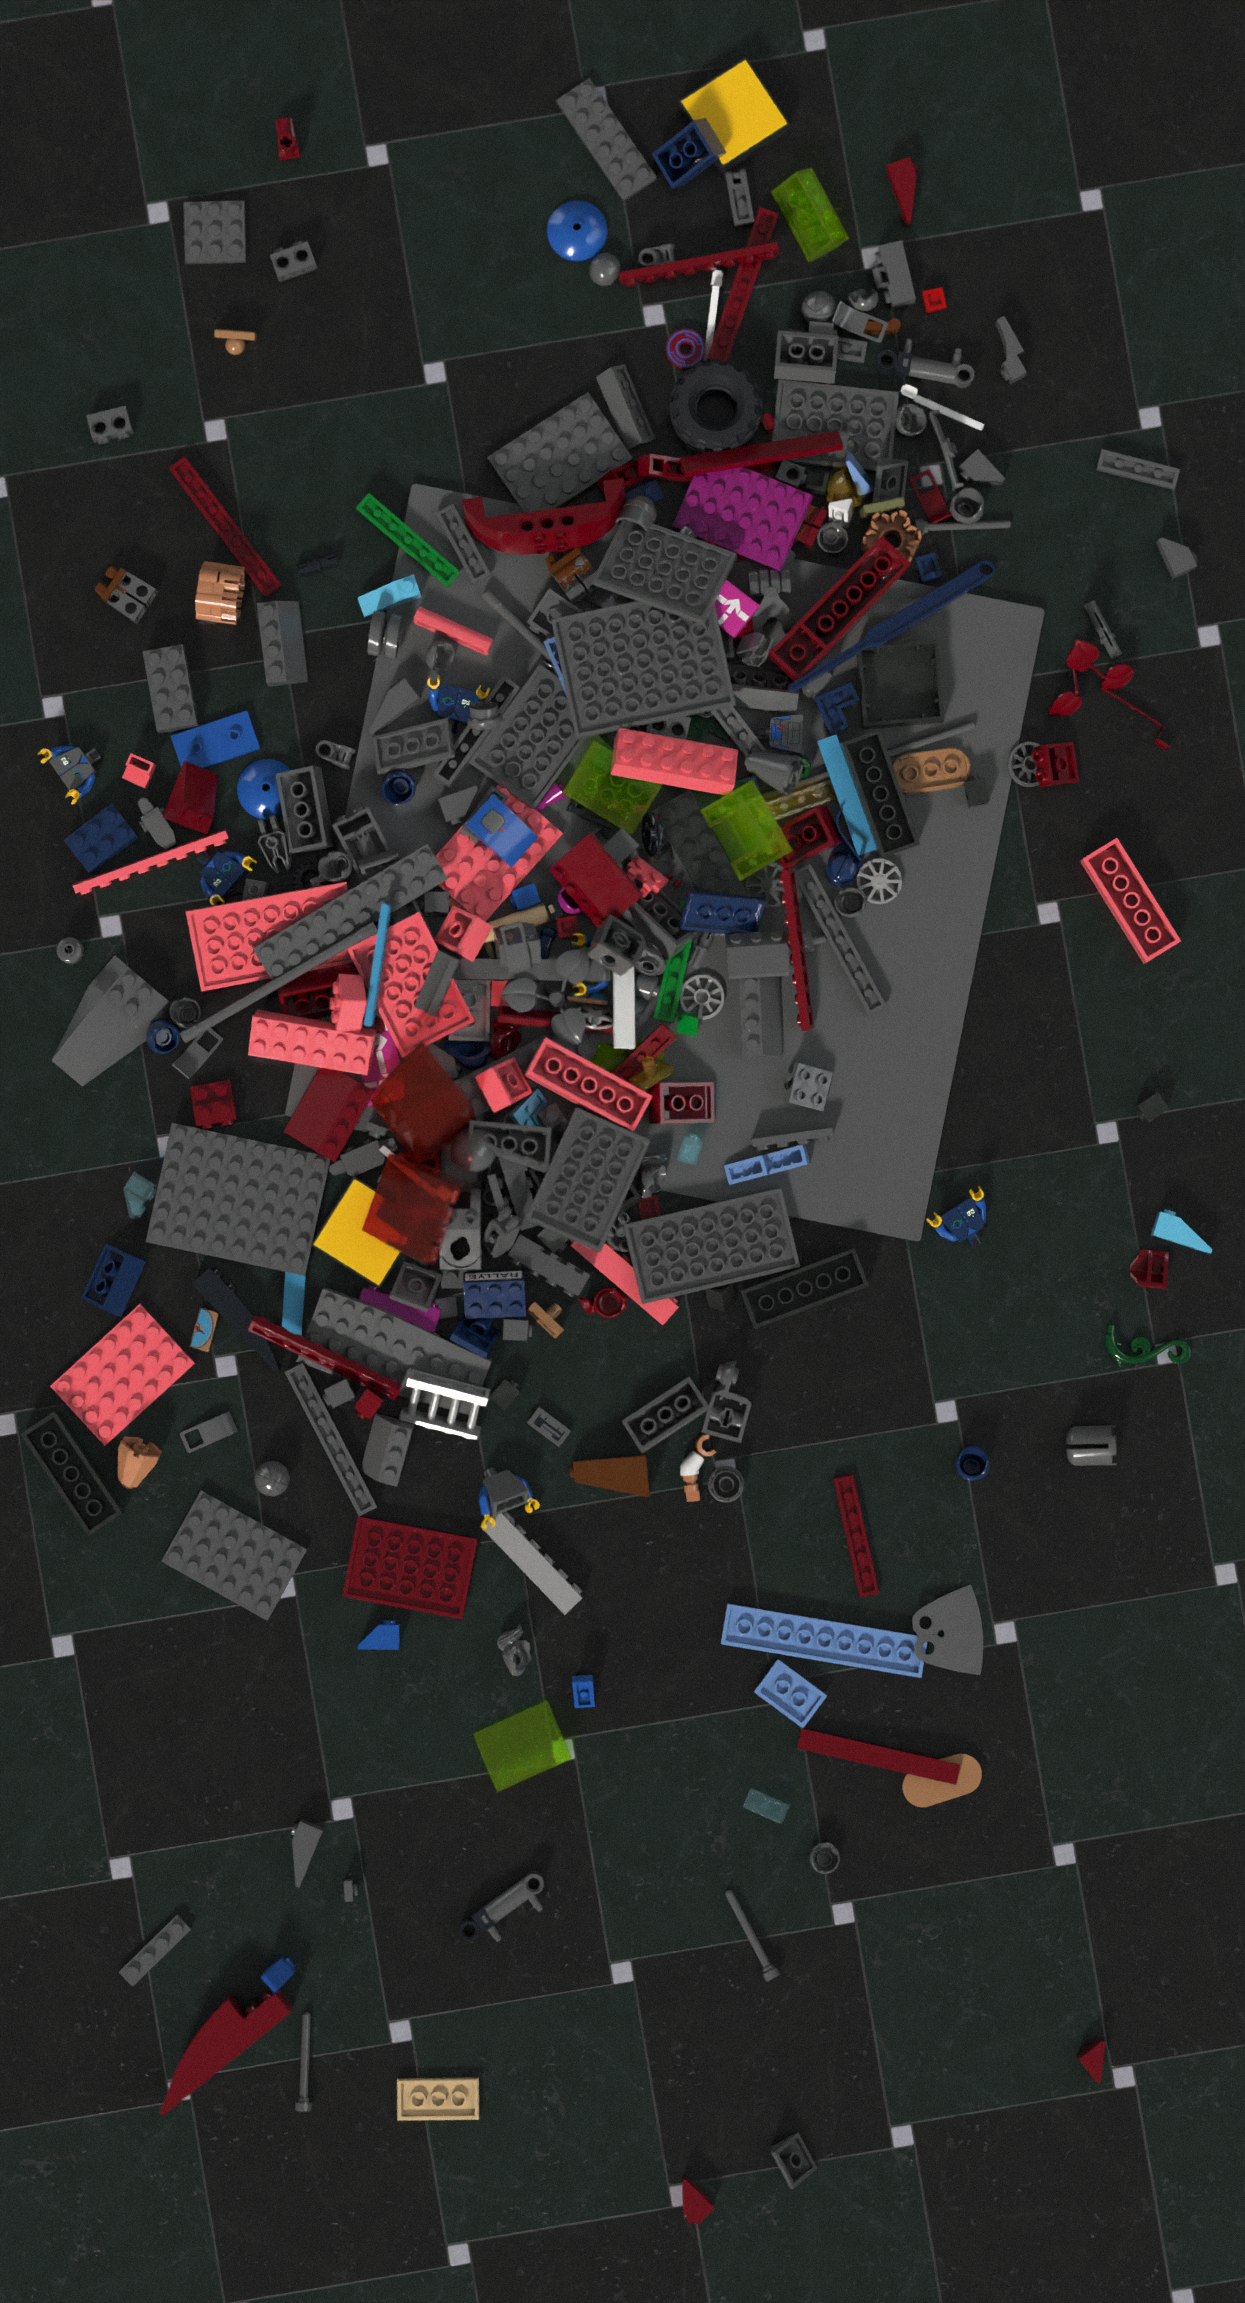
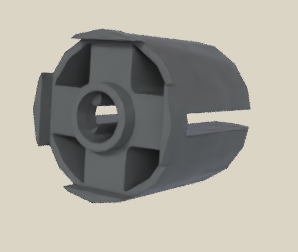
M1116 1425L1071 1427L1067 1433V1444H1108V1447L1067 1448V1458L1070 1463L1075 1466H1117V1463H1113V1455L1117 1454L1116 1435H1112V1428H1115Z

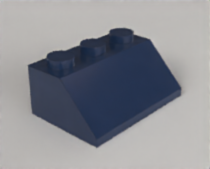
M105 1243L81 1299L106 1312L121 1317L146 1261Z

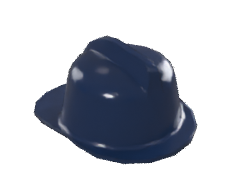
M848 840V842L854 848L852 840ZM844 841L835 846L825 867L826 878L832 885L837 887H845L851 884L862 865ZM864 854L859 855V857L862 860V863L864 859Z
M448 1040L443 1046L447 1054L457 1057L461 1065L468 1069L486 1066V1055L491 1050L489 1044L478 1041Z

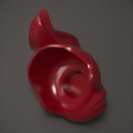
M497 1018L494 1020V1033L491 1037V1050L489 1052L491 1057L498 1060L516 1050V1046L521 1041V1034L516 1028L520 1027L521 1024L500 1023Z
M615 1288L601 1289L591 1299L578 1297L585 1313L589 1315L598 1313L605 1318L618 1316L627 1309L628 1304L626 1295L618 1292Z

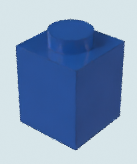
M534 883L511 891L513 896L509 897L513 909L517 908L518 911L541 903Z

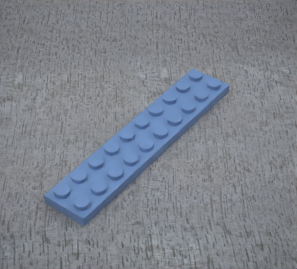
M727 1603L721 1644L919 1678L922 1677L924 1662L915 1653L917 1635ZM927 1642L922 1645L924 1653H926Z

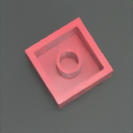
M338 974L337 982H333L334 997H331L329 1002V1008L333 1010L331 1021L335 1023L336 1031L360 1033L367 1003L363 976Z

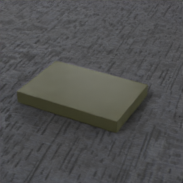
M904 498L864 505L859 510L860 518L873 517L876 513L882 515V513L898 512L905 505Z

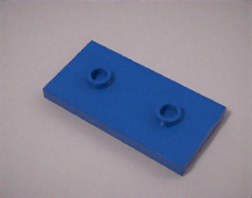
M247 710L171 736L181 767L183 762L187 761L200 768H206L260 750Z

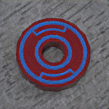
M680 329L670 335L667 340L666 355L673 366L684 370L690 369L694 364L702 362L706 346L698 332L692 329ZM683 344L691 347L689 354L680 352V347Z

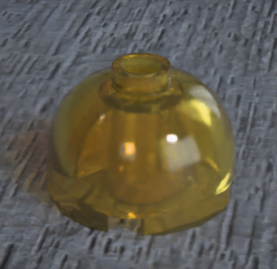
M845 468L837 471L829 478L826 486L828 493L825 496L829 503L853 499L852 507L855 508L862 504L863 499L862 495H858L855 485L849 479L851 475Z

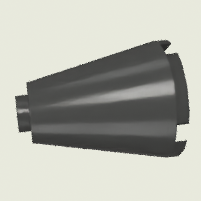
M752 752L751 755H747L745 766H747V771L782 794L790 796L793 793L790 790L793 786L797 787L803 771V765H800V761H803V758L791 755Z

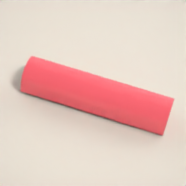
M419 606L414 616V624L483 655H488L493 644V638Z

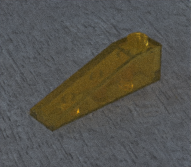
M829 779L793 791L790 796L781 795L755 804L754 808L759 824H765L837 799Z

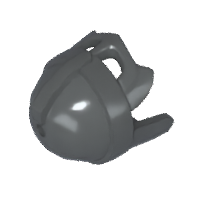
M635 496L624 503L615 522L618 523L619 520L624 519L631 520L641 525L646 531H649L657 518L655 505L646 496Z

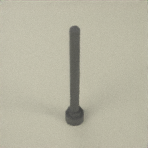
M923 519L914 520V527L917 528L916 531H921L922 535L928 533V531L1009 528L1011 526V521L1009 520L976 521L971 524H963L962 522H939L932 524Z
M727 1890L725 1895L763 1966L762 1970L764 1973L762 1975L766 1981L772 1980L780 1975L777 1966L774 1967L773 1964H770L733 1891Z
M308 2011L302 2015L300 2097L295 2102V2111L301 2112L311 2111L312 2102H310L308 2097L311 2018Z

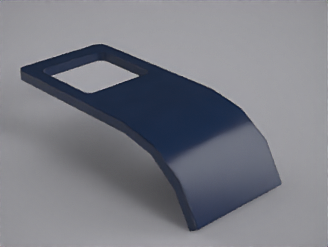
M839 810L836 817V827L846 845L857 860L862 863L861 858L839 828V821L842 816V811Z

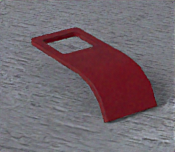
M930 470L910 478L913 489L932 524L952 515ZM928 475L934 489L920 495L914 481Z

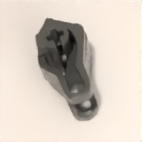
M773 568L770 569V574H768L767 569L759 570V575H757L756 571L748 572L749 597L760 605V608L752 616L753 633L759 632L763 634V625L769 618L775 617L782 623L783 632L787 634L793 628L789 569H782L781 573H778V570Z

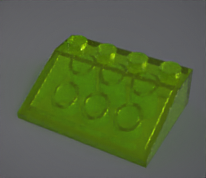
M593 741L563 793L632 835L664 784L611 775L613 751L597 741Z
M547 1700L473 1733L497 1792L572 1759L571 1752Z

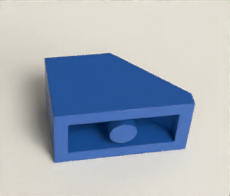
M383 1620V1623H380L359 1643L358 1649L399 1650L400 1623H396V1620Z
M282 1955L264 1970L261 1978L275 1993L295 1973L296 1969L294 1967L296 1965L289 1957L285 1958Z

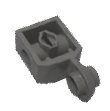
M609 915L597 927L587 953L589 957L619 976L626 974L633 966L640 972L651 976L660 975L664 972L665 961L661 951L655 947H646L642 934L612 915Z
M732 1360L724 1365L719 1364L715 1381L719 1382L717 1390L711 1393L708 1404L710 1409L706 1411L701 1432L741 1443L752 1403L746 1396L729 1392L730 1386L735 1387L739 1368L735 1367L736 1360Z

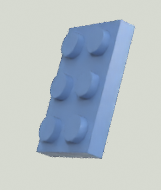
M779 1659L776 1660L754 1690V1693L802 1728H804L827 1697L825 1693Z

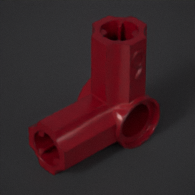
M281 118L275 121L280 161L300 158L292 118Z

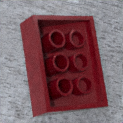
M591 832L549 869L554 878L559 881L596 927L609 915L618 919L644 895Z
M320 1067L283 1132L333 1162H337L376 1091L339 1070Z

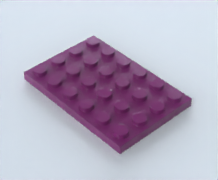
M745 467L694 475L672 526L680 530L683 526H686L701 539L707 537L718 546L781 571L813 496Z

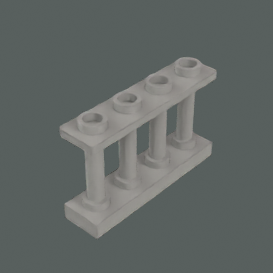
M412 1369L407 1386L413 1388L409 1407H402L399 1420L421 1425L427 1429H436L447 1434H456L466 1439L477 1440L481 1430L480 1426L475 1425L480 1405L486 1406L490 1389ZM421 1390L433 1393L428 1413L416 1410ZM441 1395L452 1397L448 1418L436 1415ZM460 1400L472 1403L467 1423L456 1420Z

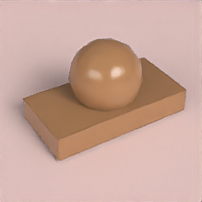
M216 329L214 337L227 338L225 342L226 350L232 355H239L245 348L244 340H257V333Z

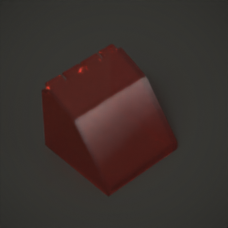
M423 1041L416 1045L380 1083L371 1099L372 1107L380 1117H384L383 1121L392 1133H396V1138L404 1148H408L407 1152L418 1163L428 1160L452 1142L460 1130L468 1127L470 1120L476 1121L472 1104Z
M389 1153L362 1231L398 1251L421 1261L434 1264L439 1258L440 1253H438L439 1247L432 1245L433 1241L437 1243L442 1242L446 1227L439 1224L440 1222L448 1224L453 1208L446 1206L447 1202L455 1205L459 1192L464 1187L466 1181Z

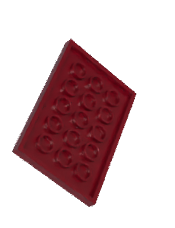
M358 1516L342 1597L463 1619L478 1539Z

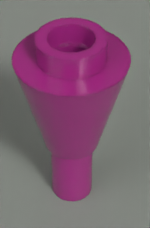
M555 781L535 809L540 812L547 805L568 797L566 794L568 790L564 784Z

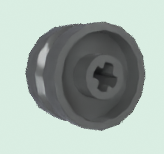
M381 611L373 612L368 639V655L379 656L384 644L386 658H397L403 631V616L401 614L392 613L386 625L385 613Z

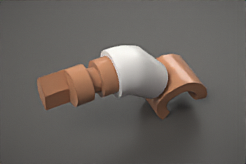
M706 1433L700 1434L696 1438V1451H692L681 1462L680 1476H683V1481H686L684 1492L686 1493L687 1502L700 1501L699 1485L696 1483V1480H698L697 1474H699V1469L704 1462L703 1457L712 1456L716 1453L711 1448L707 1451L702 1449L703 1441L710 1439V1435Z

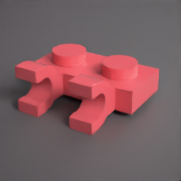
M639 856L635 857L625 868L627 875L632 881L636 878L643 884V887L640 889L644 894L643 898L651 891L657 894L669 881Z

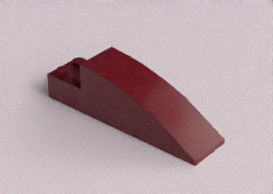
M881 536L769 652L768 657L794 682L805 676L817 662L825 658L907 570L911 563Z
M280 1988L275 1993L269 1989L262 1995L263 1997L259 2003L254 2001L247 2007L246 2011L232 1993L214 2010L191 2041L176 2068L160 2111L162 2116L291 2013L294 2005Z

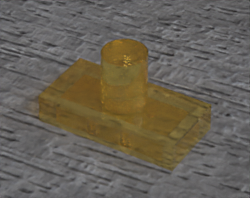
M652 1056L644 1057L641 1060L644 1071L631 1078L630 1083L644 1091L673 1074V1065L662 1061L655 1064Z

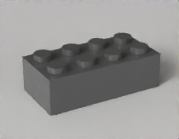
M183 644L143 651L157 732L162 734L199 727L186 651Z

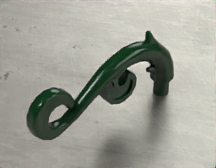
M1107 1325L1105 1345L1119 1367H1122V1362L1126 1364H1139L1149 1361L1173 1345H1179L1182 1348V1353L1179 1356L1173 1355L1171 1351L1167 1352L1169 1359L1173 1363L1183 1364L1191 1356L1190 1346L1184 1340H1170L1150 1350V1343L1144 1337L1133 1338L1130 1344L1132 1351L1137 1352V1349L1141 1348L1142 1353L1138 1355L1127 1354L1119 1348L1122 1344L1117 1341L1115 1325Z

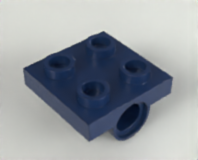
M464 1314L452 1333L450 1340L485 1359L501 1331L492 1327V1318L465 1319Z

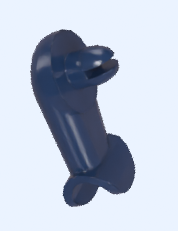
M544 926L540 931L541 935L539 937L541 959H549L552 943L557 936V931L552 927Z

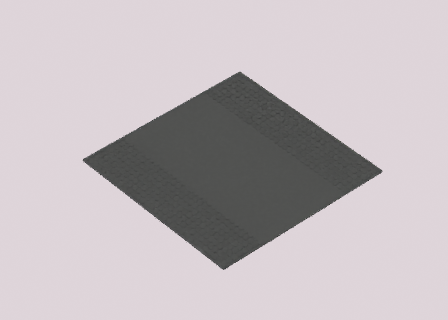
M413 484L411 486L404 524L458 569L461 574L446 588L399 547L392 582L414 574L421 598L386 610V625L392 613L403 616L401 645L396 659L386 658L384 644L381 654L377 656L345 813L346 817L349 818L354 815V810L362 806L364 808L369 807L390 850L396 848L400 859L426 843L434 856H436L468 820L491 786L496 788L498 784L468 763L450 789L433 777V773L443 761L441 760L402 770L410 774L415 780V795L405 804L394 805L387 802L381 791L382 780L387 774L381 776L377 774L373 737L370 735L369 730L388 691L391 689L390 685L398 679L402 681L405 678L419 696L420 701L376 735L439 720L438 715L433 712L429 701V675H431L430 679L433 682L437 681L439 675L440 684L476 691L479 685H482L480 689L486 693L489 687L490 692L487 697L503 675L518 685L521 690L539 666V662L547 658L481 597L490 589L528 627L530 626L527 623L528 619L549 588L567 599L551 577L545 561L552 554L558 560L564 557L562 552L552 551L544 554L517 555L500 552L488 547L478 540L467 527L462 499L480 496L420 484ZM482 497L486 518L523 513L518 504ZM451 504H454L491 574L490 577L475 585L472 584L435 514ZM615 524L608 533L593 543L578 547L596 571L620 524ZM746 559L734 563L726 580L749 597L748 572L756 571L757 575H759V570L767 569L768 574H770V569L773 568L752 559ZM793 559L786 566L785 569H789L790 601L793 627L848 571L847 569ZM897 580L842 641L818 663L823 665L866 638L868 630L938 587ZM966 593L886 642V644L895 645L910 641L938 639L940 657L939 679L943 694L945 718L943 723L862 729L856 655L829 671L832 675L831 682L818 696L852 682L859 698V702L841 709L849 728L834 734L837 735L839 743L880 729L888 750L973 721L975 729L892 756L890 759L893 765L904 754L949 747L957 748L965 753L970 760L971 772L969 777L977 775L980 778L985 777L990 802L968 808L963 784L957 788L910 795L902 793L920 845L883 858H879L877 849L864 854L861 867L873 859H886L895 864L902 876V886L899 894L888 903L874 904L866 900L865 909L859 916L854 918L842 916L836 910L834 899L840 890L849 887L857 888V876L848 886L837 887L832 885L825 875L826 864L835 846L792 866L797 871L811 864L886 1004L885 1008L868 1016L827 938L825 943L815 944L813 953L805 954L814 1028L809 1031H802L797 1021L799 1006L795 1004V994H797L796 986L792 982L794 967L790 964L791 953L788 945L789 975L779 976L782 1056L742 1057L738 979H728L725 934L714 933L715 936L708 948L709 952L705 954L699 969L687 966L684 983L695 975H709L719 981L725 994L724 1005L716 1016L706 1020H698L697 1037L677 1032L678 1012H684L680 1001L675 1022L671 1023L654 1019L660 989L656 997L652 996L649 1000L635 996L644 1005V1010L642 1011L644 1017L635 1024V1048L661 1022L677 1035V1038L630 1084L649 1094V1083L714 1082L715 1123L649 1124L648 1104L633 1132L651 1141L645 1154H666L667 1160L662 1163L666 1168V1175L660 1184L661 1191L723 1202L781 1188L788 1216L920 1241L1012 780L1007 770V762L1010 751L1019 744L1044 609ZM583 599L575 604L583 612L588 607L593 610L600 609ZM419 606L493 638L494 641L488 655H483L414 624V616ZM775 617L769 618L763 625L764 638L774 640L771 651L787 634L783 632L782 623ZM542 632L537 634L543 641H546L545 638L547 636ZM435 641H444L452 644L454 647V660L445 672L432 670L425 662L426 651L430 644ZM739 645L734 646V655ZM768 656L761 664L779 667ZM734 657L735 660L730 661L743 663L742 659ZM799 689L796 713L733 706L756 737L758 727H770V718L803 714L801 755H805L811 760L812 767L808 776L827 770L817 741L830 737V734L815 700L811 696L807 698ZM712 715V716H710V717H707V718H711V719H712V718H713V719H716V717H715L714 715ZM662 722L652 724L653 729L660 731L664 726ZM468 723L466 725L457 724L456 733L453 734L454 744L468 726ZM646 724L640 731L646 733L648 724ZM707 731L700 743L738 749L735 779L752 774L747 771V766H745V755L731 737L725 742L712 732ZM598 735L587 737L556 780L557 783L562 782L567 788L568 792L566 794L568 797L547 805L539 812L559 829L563 835L515 890L534 883L542 903L545 900L557 897L559 890L563 887L554 878L549 869L599 826L597 823L566 811L568 805H571L573 800V792L625 812L626 815L620 829L623 828L636 841L639 849H645L642 840V821L644 815L687 792L689 789L611 775L613 750ZM758 739L768 753L799 756L769 749V739ZM1014 757L1012 758V765L1015 764L1016 758ZM756 777L760 792L773 789L772 786ZM830 778L792 790L793 793L790 796L781 794L707 819L705 811L729 804L727 796L698 790L690 791L746 890L747 876L755 866L771 862L783 867L767 833L817 806L827 805L836 825V817L841 809ZM477 786L478 793L467 816L462 818L463 822L456 825L447 824L438 799ZM580 802L578 808L584 810L586 803ZM842 814L839 828L846 839L851 840ZM600 825L610 835L611 838L617 833L614 830H611ZM662 831V841L664 845H669L671 843L665 832ZM340 842L338 851L346 853ZM672 846L674 860L650 865L665 877L669 873L672 874L673 878L662 891L680 906L681 900H687L689 890L697 891ZM628 860L623 864V870L626 874L627 871L625 870V868L630 863ZM881 862L872 864L877 873L880 871ZM884 863L883 874L890 871L892 867ZM353 865L351 875L344 880L347 882L348 890L361 883ZM766 866L768 876H771L775 867ZM867 866L862 872L869 876H873V873L869 866ZM763 867L755 871L760 877H765ZM778 870L774 878L775 880L779 879L780 873H782L780 870ZM896 871L888 876L889 880H898ZM752 875L749 884H759L760 880ZM860 877V886L871 882L867 878ZM677 879H679L681 881V884L678 886V888L672 886ZM796 882L802 931L809 930L813 937L824 935ZM780 883L777 884L778 887L783 888ZM888 883L887 886L896 892L898 883ZM437 885L427 892L444 891ZM760 887L749 888L752 896L760 891ZM873 887L864 888L862 891L868 897ZM883 889L884 900L890 898L892 894L886 889ZM775 890L776 895L781 900L784 892ZM879 890L875 891L871 899L881 901ZM512 893L486 923L518 912L517 908L513 909L509 897L513 896ZM765 893L760 894L758 897L765 898ZM424 894L415 898L420 910V899H424ZM769 894L767 904L777 903L773 895ZM782 903L773 908H764L757 932L786 930V935H788L789 927L785 924L786 906ZM561 909L564 917L576 915L579 933L594 938L597 927L584 911L578 914H569ZM421 911L435 938L446 917H425V912ZM622 916L618 918V920L625 923L632 929L636 930L625 918H623ZM557 920L535 927L539 937L541 935L540 931L544 926L552 927L557 931V936L552 943L549 960H557L560 955L571 950L585 949L587 953L590 947L572 945V942H578L577 936L559 939ZM379 921L375 922L377 928L379 925ZM701 931L694 936L689 960L695 949L694 945H697L703 933ZM644 938L646 947H654L646 938ZM436 943L441 952L457 959H465ZM484 946L481 947L475 959H489ZM662 955L666 966L667 958ZM634 966V975L635 973H640V971L636 969V967ZM610 970L609 984L602 989L609 991L608 1004L603 1007L610 1006L613 1011V971ZM664 972L658 978L659 981L657 985L661 986ZM699 978L701 987L704 989L709 979ZM694 979L688 985L694 990H698L696 979ZM491 980V988H490V1005H491L492 980ZM545 981L549 996L552 992L561 990L563 981ZM567 981V982H566L565 993H564V995L566 996V998H567V995H568V988H569V986L575 985V984H572L570 981ZM583 981L581 983L590 984L596 983L597 981ZM712 981L708 991L711 992L719 987ZM685 987L683 997L693 996L694 994ZM719 991L711 995V998L721 1001V992ZM683 1000L685 1007L688 1009L694 1003V1000ZM567 1001L563 1010L565 1012L569 1008H577L582 1003ZM709 1002L710 1007L715 1012L720 1004ZM696 1005L690 1012L699 1013V1005ZM491 1006L490 1042L494 1033L493 1022L497 1018L498 1007ZM552 1006L553 1011L560 1012V1009ZM703 1006L702 1016L710 1015L711 1013L707 1007ZM365 1009V1012H364V1017H363L362 1025L364 1024L366 1009ZM607 1012L606 1014H604L605 1016L613 1017V1016H612L611 1014H609L608 1012ZM330 1015V1016H325V1017H320V1018H315V1019H316V1020H321V1021L332 1022V1021H331V1016H332V1015ZM521 1025L516 1028L521 1034V1041L516 1046V1050L552 1032L553 1029L551 1027ZM585 1031L596 1052V1055L587 1060L610 1073L634 1050L614 1048L613 1033ZM449 1035L441 1038V1041L434 1045L444 1051L443 1046L449 1040ZM427 1046L403 1058L398 1050L406 1087L435 1083ZM489 1053L486 1055V1065L496 1061ZM794 1062L833 1072L824 1111L785 1102L787 1091L784 1088V1081L786 1076L792 1073ZM295 1063L285 1111L287 1116H293L320 1067ZM461 1065L462 1073H459V1078L445 1081V1086L477 1071L480 1068L468 1069ZM341 1071L363 1083L361 1074ZM540 1084L533 1087L538 1088L549 1103L545 1108L555 1102L568 1123L576 1107L583 1110L579 1105ZM406 1098L368 1106L355 1130L369 1132L365 1128L367 1122L387 1128L386 1136L413 1141L412 1137L401 1129L400 1114L398 1112L399 1109L407 1107ZM523 1098L499 1110V1112L509 1114ZM486 1112L483 1113V1121L485 1120ZM537 1115V1118L542 1124V1126L546 1127L541 1118L539 1117V1115ZM825 1128L833 1129V1136L829 1137V1141L817 1142L816 1138L809 1139V1143L805 1144L811 1164L729 1185L724 1165L799 1146L797 1141L789 1142L788 1147L777 1148V1144L769 1145L767 1150L757 1151V1147L752 1148L751 1139ZM442 1135L430 1140L429 1144L442 1147ZM552 1135L549 1158L555 1155L559 1146ZM637 1171V1173H636V1175H635V1177H634V1180H633V1182H632V1184H633V1185H636V1186H637V1183H636V1182H637V1175L639 1174V1171Z

